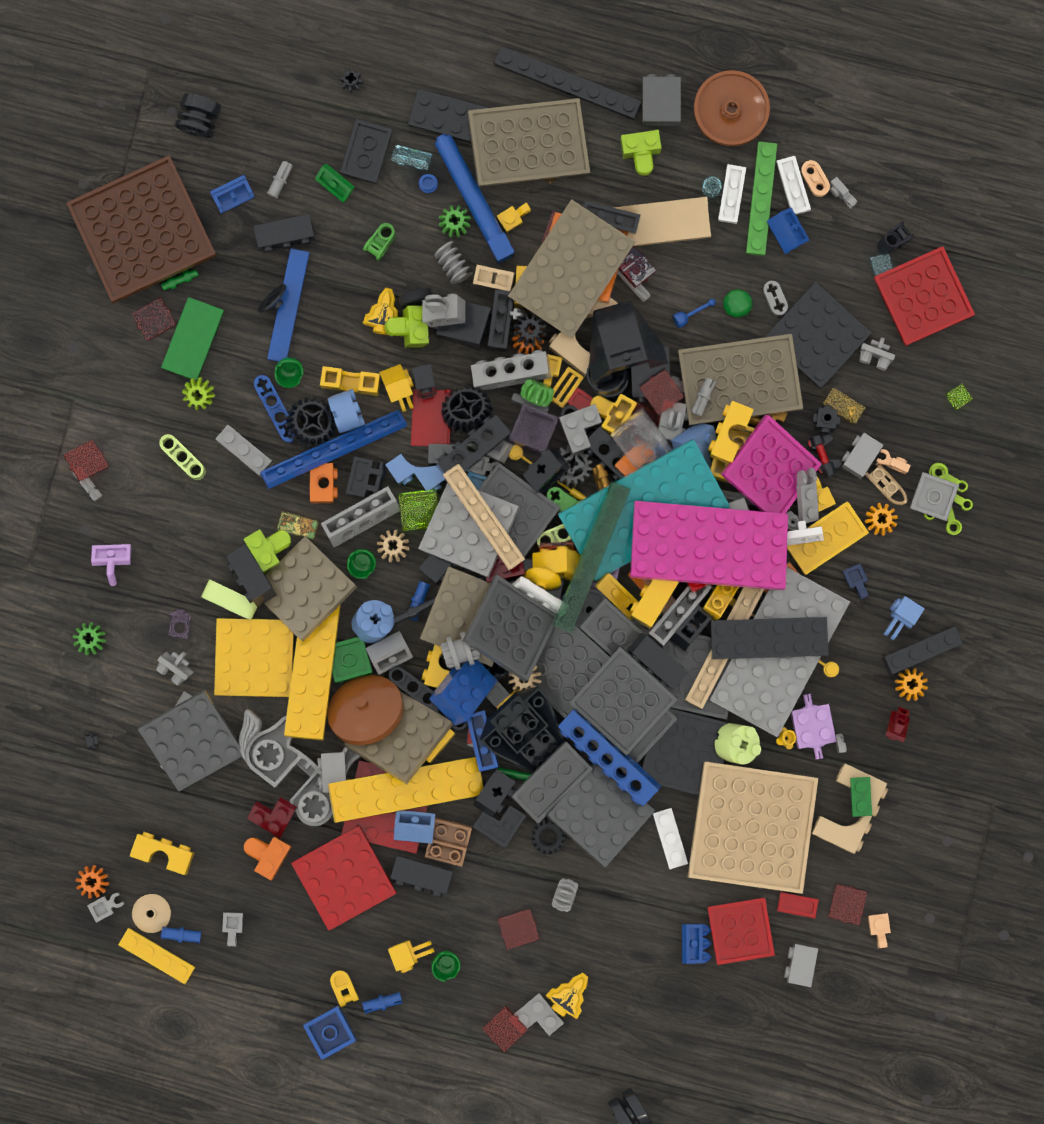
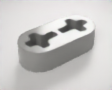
M768 281L763 287L764 297L771 313L778 317L782 316L788 309L787 301L780 285L776 281ZM770 285L772 288L776 287L774 292L776 297H773L771 292H767ZM775 300L778 301L779 305L783 304L782 312L774 309L776 307Z

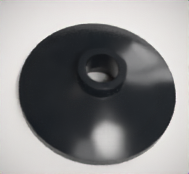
M282 284L274 289L260 304L258 312L262 313L271 308L278 309L283 304L281 299L287 286Z

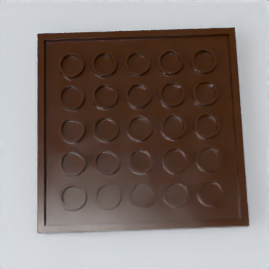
M170 155L66 202L113 304L217 256Z

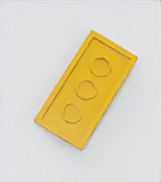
M847 501L808 527H822L824 541L789 545L787 550L803 574L807 575L869 532Z

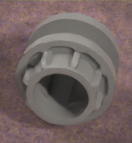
M465 632L460 633L461 639L452 641L450 636L446 638L447 642L440 645L448 668L455 667L456 670L461 669L460 663L469 661L470 666L475 665L474 660L481 657L477 650L462 641Z

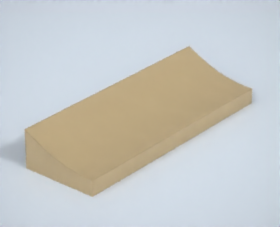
M707 197L613 207L641 215L636 234L628 233V237L635 241L633 247L711 238Z

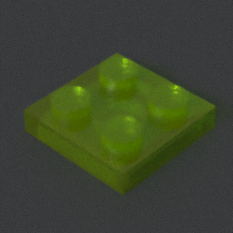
M437 490L399 493L398 498L403 531L428 528L438 505Z

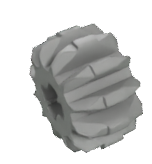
M561 879L557 886L552 906L562 912L570 911L578 890V883L570 879Z

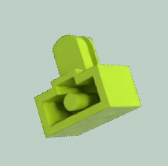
M659 130L621 135L620 143L623 159L634 158L636 172L642 176L649 175L654 166L652 155L661 153Z
M407 306L402 310L403 317H391L386 321L384 325L385 332L390 336H404L405 348H421L429 344L428 325L422 322L423 306Z
M259 529L244 538V541L260 568L266 574L281 564L276 554L290 546L291 537L286 531L279 530L266 538Z

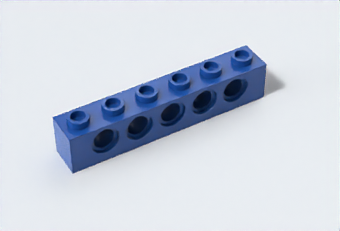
M573 709L558 726L561 729V734L573 740L575 747L581 752L584 751L588 754V758L593 764H598L603 768V773L609 778L612 777L622 791H627L636 804L644 806L662 787L629 755L626 756L576 709ZM576 727H581L584 730L583 736L577 734ZM591 740H595L598 743V749L591 747ZM604 754H610L613 758V761H606L604 758ZM624 767L627 770V775H621L618 768ZM633 780H638L641 783V788H635Z

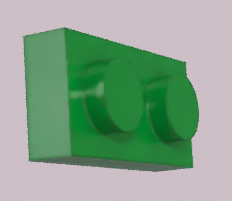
M324 164L315 177L318 183L343 203L348 200L355 188L328 164Z
M870 777L850 778L852 817L872 816Z

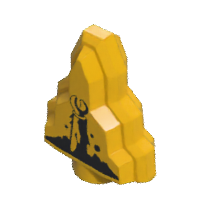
M385 288L379 295L378 303L371 307L370 313L365 314L363 324L373 327L374 333L388 335L384 329L386 321L391 317H398V310L394 307L395 297L392 289Z
M581 973L573 977L569 983H562L557 989L552 988L546 994V997L554 1003L551 1008L563 1017L569 1014L577 1019L582 1011L580 1008L584 1000L582 993L587 987L588 976Z

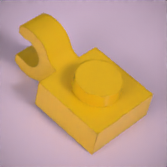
M527 203L520 206L517 210L511 206L497 215V218L508 233L523 223L521 217L530 213L531 209Z
M548 355L551 376L558 377L562 357ZM552 378L544 379L543 383L551 387Z
M817 477L815 483L817 486L818 512L836 503L829 488L825 487L822 489Z

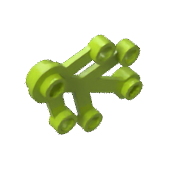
M935 463L930 467V475L958 485L963 483L965 489L961 490L958 487L957 490L960 493L967 490L968 484L948 474V469L944 464ZM935 470H940L941 476H937ZM956 494L954 502L959 504L962 510L968 511L973 507L970 499H964ZM969 502L970 507L965 508L963 503ZM951 507L947 518L946 532L954 536L961 532L962 525L958 520H955ZM923 514L926 520H932L935 518L933 516L929 518L926 514ZM950 525H955L956 531H951Z

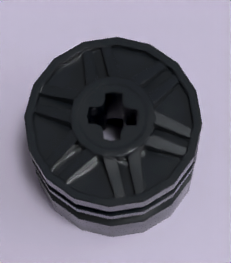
M185 93L183 94L180 108L186 112H179L177 114L180 120H176L174 125L177 129L189 135L212 138L214 131L211 129H215L216 124L209 119H218L222 106L218 102L204 96Z
M588 365L586 371L587 380L598 396L614 400L618 399L620 394L624 395L628 391L631 378L627 369L612 372L611 376L614 379H611L610 382L604 381L594 384Z

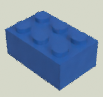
M474 660L475 665L471 666L469 661L460 663L461 669L459 670L453 667L429 698L455 726L468 721L498 681L478 660Z

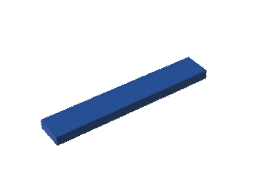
M290 249L283 282L287 288L281 299L283 304L277 310L267 357L268 360L278 362L288 357L310 255L309 252Z

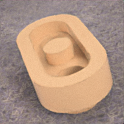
M806 161L801 168L802 177L813 195L817 197L825 196L830 189L828 179L816 161ZM807 169H812L814 173L809 174ZM821 185L823 190H817L816 186Z

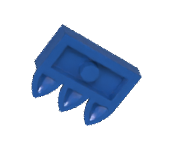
M682 924L683 964L706 963L712 958L709 953L703 951L711 945L708 939L703 938V936L711 932L710 927L704 924Z

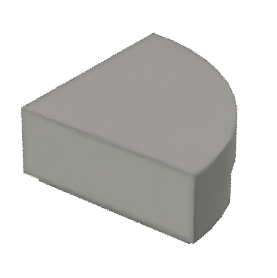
M835 734L837 753L846 752L843 734Z

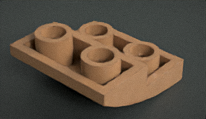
M435 817L432 844L428 843L425 857L462 867L472 826Z

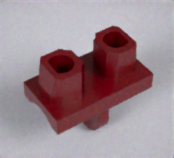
M899 707L897 712H891L885 734L889 739L904 742L910 717H908L909 710Z

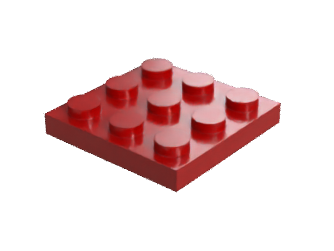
M765 898L707 907L717 965L775 956Z

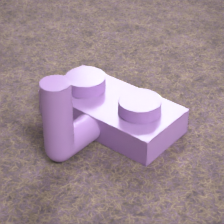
M131 544L92 545V566L107 565L106 574L110 586L117 584L114 573L115 565L131 564Z

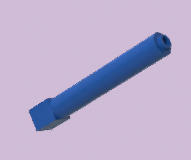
M440 135L436 138L435 146L499 265L514 257L515 252L499 226L452 136Z

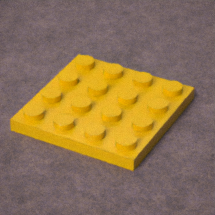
M217 618L214 695L289 697L293 672L294 633L281 620L251 619L250 621L249 619Z

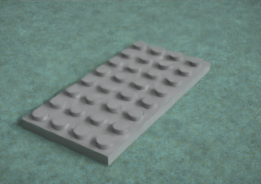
M786 567V589H769L753 619L827 617L829 642L850 601ZM821 656L731 659L709 701L778 737Z

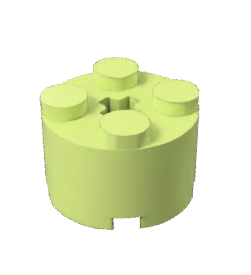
M728 723L718 731L719 736L718 740L715 739V750L721 759L737 764H748L760 754L761 746L755 728Z

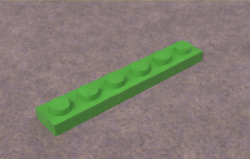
M758 142L746 254L765 256L768 233L767 221L770 215L777 151L776 143Z

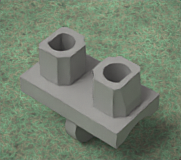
M881 337L879 342L872 339L870 345L862 344L859 350L861 352L859 362L869 365L872 357L878 358L876 368L885 371L889 364L893 362L895 355L886 352L890 346L883 344L885 338Z
M165 652L157 660L159 664L156 670L163 675H166L169 669L175 674L171 681L177 686L190 678L194 671L187 667L189 662L184 659L187 655L185 652H182L180 655L176 652H173L172 655Z

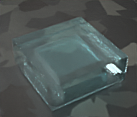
M882 254L869 259L874 276L893 269L889 254Z

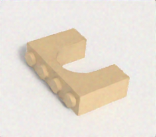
M610 298L609 304L597 301L585 319L593 317L594 310L618 303ZM560 332L558 335L555 333L549 341L551 344L549 349L557 356L562 357V360L585 377L587 375L586 371L589 365L590 353L578 344L575 335L573 338H570L563 332Z
M842 764L835 779L837 783L850 788V778L870 777L872 816L875 817L880 808L878 802L880 798L884 799L888 791L885 788L887 783L850 765ZM818 816L811 834L855 854L856 851H860L864 841L861 839L864 833L868 834L872 824L869 822L872 816H861L856 823L850 826H841Z

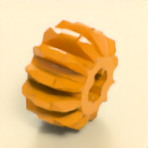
M881 503L877 504V509L871 506V512H866L865 514L871 518L865 520L866 524L871 523V526L867 529L870 531L875 528L874 535H877L880 530L881 535L884 536L886 531L889 533L893 531L890 526H897V523L892 520H896L898 516H891L895 510L893 508L888 511V504H885L883 509ZM878 515L885 517L883 522L879 523L877 521L879 519Z
M915 668L911 673L909 669H905V675L903 673L898 674L902 680H895V683L900 684L895 690H902L899 696L903 697L906 694V701L911 699V695L914 701L918 700L917 694L921 697L924 696L921 689H928L927 686L922 685V683L927 682V679H920L924 673L920 672L916 675L917 669ZM913 680V684L915 683L916 686L909 689L910 686H907V682Z

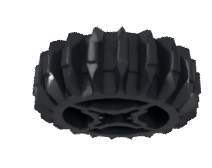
M464 385L463 390L457 388L455 393L450 391V397L445 396V402H442L441 414L449 429L452 428L454 433L459 431L462 435L464 432L469 433L474 428L477 430L483 426L482 422L488 416L492 417L493 406L486 392H482L480 388L475 390L473 386L467 389Z
M306 397L305 401L299 399L298 404L293 403L292 409L288 410L287 413L290 416H286L285 420L289 423L285 427L291 429L288 435H295L292 439L293 441L300 440L299 446L304 442L306 443V448H309L311 443L313 447H317L318 443L321 445L325 441H330V436H334V429L337 428V425L334 423L332 411H328L330 405H322L324 400H320L317 403L316 397H313L312 402H310L309 397ZM307 410H314L317 412L312 414L309 413ZM297 415L300 417V420L303 423L301 429L298 427L297 424ZM321 417L325 420V430L319 421ZM316 418L314 424H311L308 427H306L308 421H313ZM306 432H313L315 435H316V434H318V435H317V436H310V435H307V434H305V433H306Z

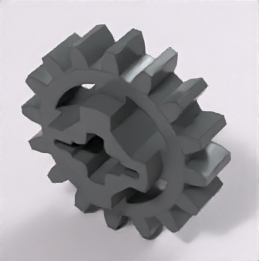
M567 445L566 450L561 447L559 453L562 457L570 455L564 459L569 466L571 461H573V469L570 471V468L560 478L559 483L561 484L565 481L567 487L570 483L576 487L577 482L582 485L584 479L588 480L590 476L588 473L592 472V468L589 467L592 465V461L587 460L590 455H584V450L572 454L569 445Z

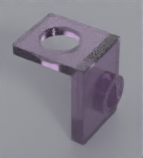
M175 609V612H169V616H171L169 636L188 639L191 616L186 614L187 611ZM178 622L185 625L184 632L180 634L174 631V626Z

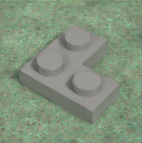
M595 404L559 417L572 454L591 447L584 429L602 423Z
M540 993L509 1018L521 1033L537 1021L550 1036L564 1024Z

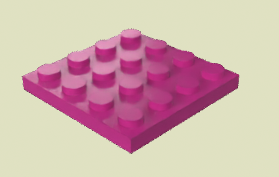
M765 415L736 453L733 462L728 464L721 475L762 512L785 514L797 498L798 471L803 470L806 472L809 468L817 471L822 463L769 415Z

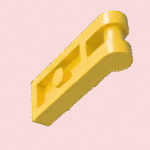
M607 572L595 584V587L629 620H633L630 618L632 613L626 608L630 604L633 605L637 600Z

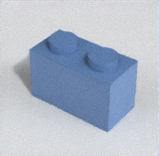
M403 810L396 811L394 840L432 844L435 814Z

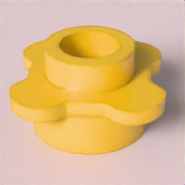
M783 727L779 738L776 739V743L785 746L787 749H792L793 744L796 742V735L794 731Z

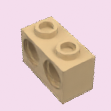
M477 265L473 284L511 292L516 273Z

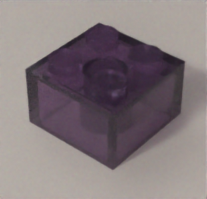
M523 403L509 437V442L541 454L549 447L559 423V417Z

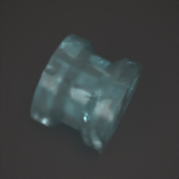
M714 176L706 178L702 185L703 194L708 198L718 196L722 187L721 181Z

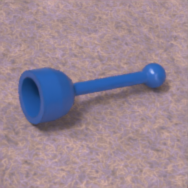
M710 299L708 303L687 314L684 312L673 314L672 318L678 328L685 326L688 322V317L709 306H714L716 301Z

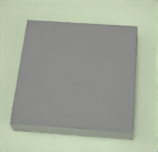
M922 472L910 509L947 521L959 485Z

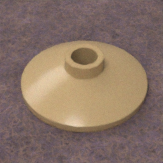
M147 894L139 898L134 904L132 918L140 930L147 933H156L169 923L171 909L163 897L156 894ZM149 910L154 912L153 917H148L147 912Z

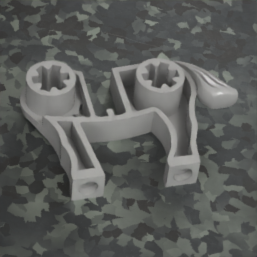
M245 710L243 725L239 735L240 753L247 765L275 788L298 765L310 778L290 799V803L297 807L295 811L303 823L309 826H320L326 823L331 818L333 812L329 793H323V789H319V778L322 777V770H318V765L307 755L291 746L293 737L284 736L287 715L282 717L272 727L260 732L262 727L261 719L251 710ZM345 747L342 752L345 753L347 775L353 763L361 758V756Z

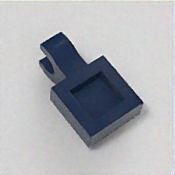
M861 564L842 571L849 588H856L860 600L868 597V592L864 586L868 579Z

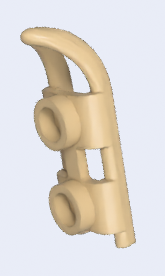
M876 463L877 468L871 474L865 473L867 478L890 502L896 505L907 503L905 491L881 464ZM879 481L885 485L884 488L878 484ZM899 490L903 495L904 501H896L891 496Z

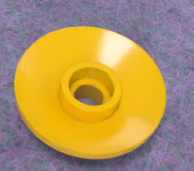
M545 568L528 569L525 571L526 575L523 576L546 591L559 588L562 582L561 577L557 573Z

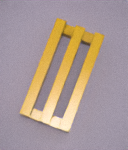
M569 366L553 388L555 394L569 372L572 373V376L559 395L552 399V402L562 409L584 379V376ZM578 377V380L561 403L559 400L574 378Z

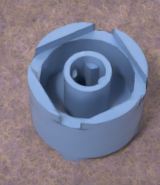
M353 389L327 398L339 433L365 425L362 414L358 415V413H361L357 401H353L356 400Z
M378 600L367 601L361 605L352 618V630L361 641L376 643L391 631L394 625V615L391 606Z

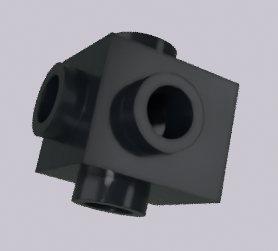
M822 405V408H818L816 412H813L812 424H815L814 430H819L820 433L825 434L833 432L836 426L839 427L840 415H837L838 410L833 409V406ZM824 416H830L831 420L825 421Z

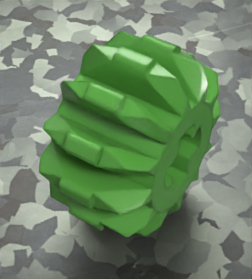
M451 205L450 212L444 209V215L439 216V219L442 221L439 223V227H445L442 230L443 234L450 231V238H452L453 233H456V237L459 238L460 231L466 234L465 228H470L468 221L471 218L470 216H465L467 214L466 209L460 212V206H457L456 210H454ZM453 218H456V221L458 223L457 225L453 224Z
M528 379L521 388L520 394L523 399L538 406H549L553 399L554 390L547 386V384L537 380Z
M83 623V630L76 628V631L80 634L79 636L73 635V638L79 641L73 644L74 646L81 645L78 648L79 652L85 649V655H89L91 650L95 655L97 654L96 647L100 650L103 649L99 645L100 642L106 643L105 639L100 638L105 635V632H99L101 629L99 625L94 628V623H90L88 628ZM88 634H91V637L94 638L93 642L90 641V644L85 640L86 636L89 637Z

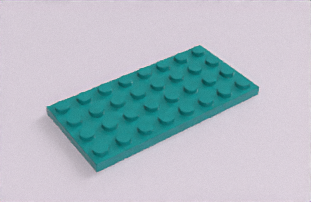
M692 439L561 511L558 515L596 581L607 572L611 573L631 562L635 501L727 509L730 505L696 442Z

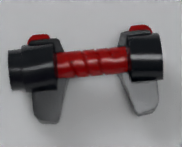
M830 434L810 438L808 442L812 450L818 451L822 462L818 470L825 478L835 475V469L842 465L840 459L829 460L826 455L824 446L833 440Z

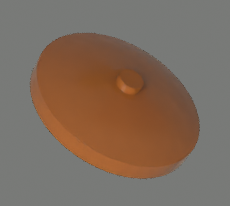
M735 70L719 72L708 78L699 88L694 101V117L699 129L708 139L723 146H740L754 140L765 128L770 113L769 98L762 84L753 76Z
M365 675L348 681L336 691L328 706V722L334 734L348 744H373L387 737L398 726L403 715L404 702L399 689L392 681L382 676Z

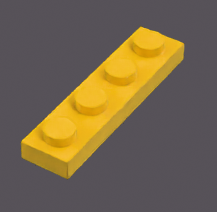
M130 928L127 929L118 944L183 984L187 983L195 969V966Z

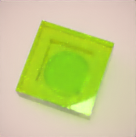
M960 384L946 394L955 410L973 400L963 384Z

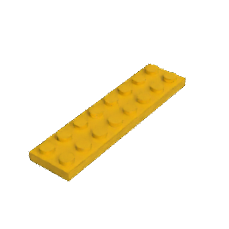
M341 604L303 642L297 637L284 732L285 737L324 740Z
M476 757L420 767L408 784L403 783L389 773L328 784L334 823L475 797L484 788Z

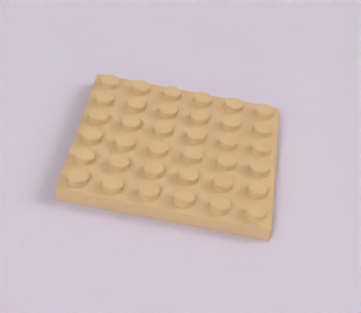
M703 762L688 877L803 894L818 778Z

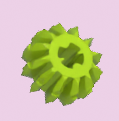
M199 377L198 381L192 378L190 380L191 383L186 382L185 384L187 389L182 390V393L187 395L183 398V401H190L188 407L195 404V410H198L200 406L206 409L207 404L211 405L213 402L211 398L215 397V394L210 392L214 389V386H207L209 380L202 383V377ZM197 390L202 394L200 397H198V393H195Z

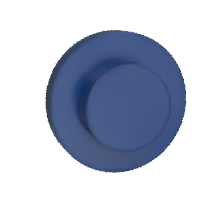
M425 174L419 180V187L425 193L434 192L438 186L436 177L431 174Z

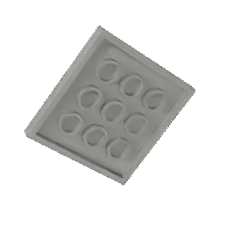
M447 483L418 549L489 578L498 559V554ZM478 490L507 534H509L520 507Z

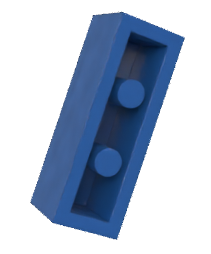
M485 710L473 713L467 721L479 772L500 767L497 755L493 754L480 740L488 718Z

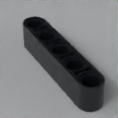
M394 667L390 670L389 679L416 701L439 714V709L433 703L426 704L423 701L425 694H433L434 691L401 667ZM397 670L403 673V678L400 681H395L392 677L393 673ZM411 682H416L419 686L418 690L414 693L408 691V685ZM466 721L462 727H456L453 724L452 728L458 731L464 730L468 722Z

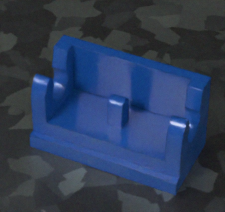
M244 175L210 191L221 214L255 198Z
M792 208L778 213L767 221L785 254L810 241Z

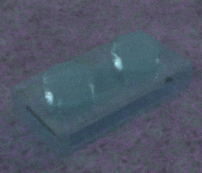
M396 145L391 161L401 165L406 164L418 169L428 170L433 154Z

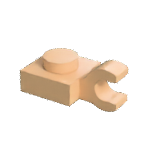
M880 450V453L885 455V460L877 458L876 462L878 464L886 465L888 468L902 474L908 472L911 465L906 464L907 461L900 457H896V459L891 458L887 450Z
M888 913L868 916L870 935L877 936L878 948L887 947L885 933H891Z

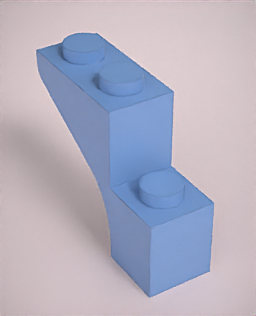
M402 454L385 464L399 485L410 483L413 480L412 476L416 475L427 493H435L442 488L441 484L446 482L442 472L436 466L415 467L408 463Z

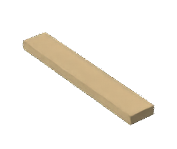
M457 464L444 473L443 477L507 569L511 570L524 561L525 558L462 467Z

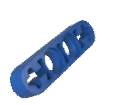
M265 375L256 377L254 387L281 438L286 443L295 442L289 439V437H284L286 435L284 428L279 429V427L285 426L288 422L285 420L282 423H278L275 420L277 413L282 412L286 416H289L273 384ZM259 381H267L268 383L265 384L266 388L268 389V391H270V389H272L273 391L268 392L264 396H262L261 394L265 392L262 387L258 388V385L260 384ZM269 396L277 398V403L274 406L267 405L266 399Z

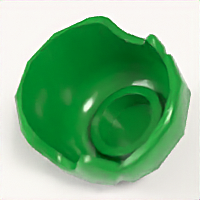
M741 289L731 290L723 299V308L733 318L747 316L753 308V299L746 291Z
M285 357L276 364L274 372L277 384L284 388L298 386L304 374V368L302 363L295 358Z
M356 549L347 559V570L356 579H366L375 570L376 558L367 549Z
M450 951L437 953L431 961V971L434 977L442 982L455 978L461 968L460 959L455 953Z

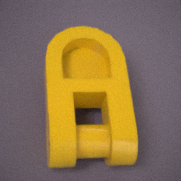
M342 970L334 972L330 982L340 1007L346 1006V1003L352 1000L353 1002L359 1000L348 973ZM348 988L349 994L343 996L341 990Z

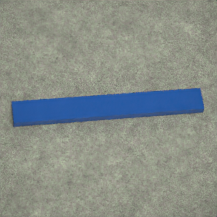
M398 409L260 472L261 477L268 489L398 431L406 427L407 423Z

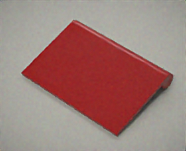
M413 389L414 408L412 409L411 446L429 447V444H450V429L443 421L441 410L442 402H445V396L450 397V391L452 390H436V395H433V398L423 400L422 397H417L416 389Z

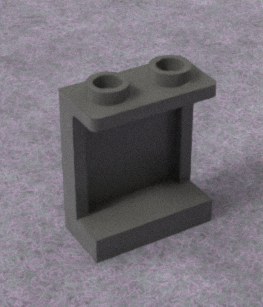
M648 74L646 77H643L642 126H680L681 77H676L675 74H667L665 77Z

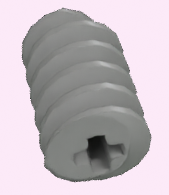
M450 241L441 246L434 257L439 259V265H444L442 270L444 272L448 271L446 276L451 278V284H457L468 279L473 272L466 273L470 267L462 266L466 261L458 260L462 254L455 255L458 248H451L450 246L454 242Z

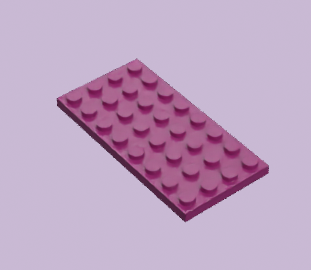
M635 501L630 578L785 590L788 514Z

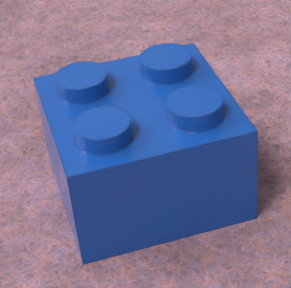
M339 1005L303 1025L321 1060L357 1040Z

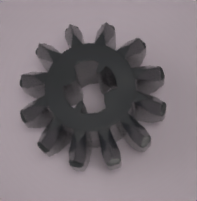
M525 314V321L522 318H518V322L521 325H514V328L519 330L514 332V336H520L518 338L519 343L525 340L524 346L527 347L528 343L531 342L534 347L536 345L535 340L541 343L542 339L540 336H546V332L541 331L546 328V325H540L542 318L535 321V314L532 315L531 319H529L528 314ZM527 327H531V329H533V328L535 329V330H533V334H529V332H527V333L525 332V331H527Z

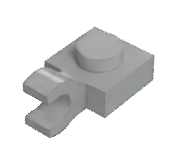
M223 913L222 932H228L227 946L236 947L237 933H242L243 913Z

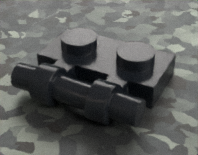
M354 456L346 494L365 498L366 491L372 492L371 495L382 490L381 484L383 477L386 475V463L379 462L377 469L372 468L373 460ZM370 474L375 475L373 486L368 485Z

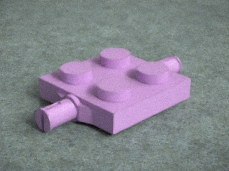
M811 694L803 695L805 707L791 711L797 748H814L815 758L821 759L823 758L821 747L828 743L836 742L829 704L813 705Z

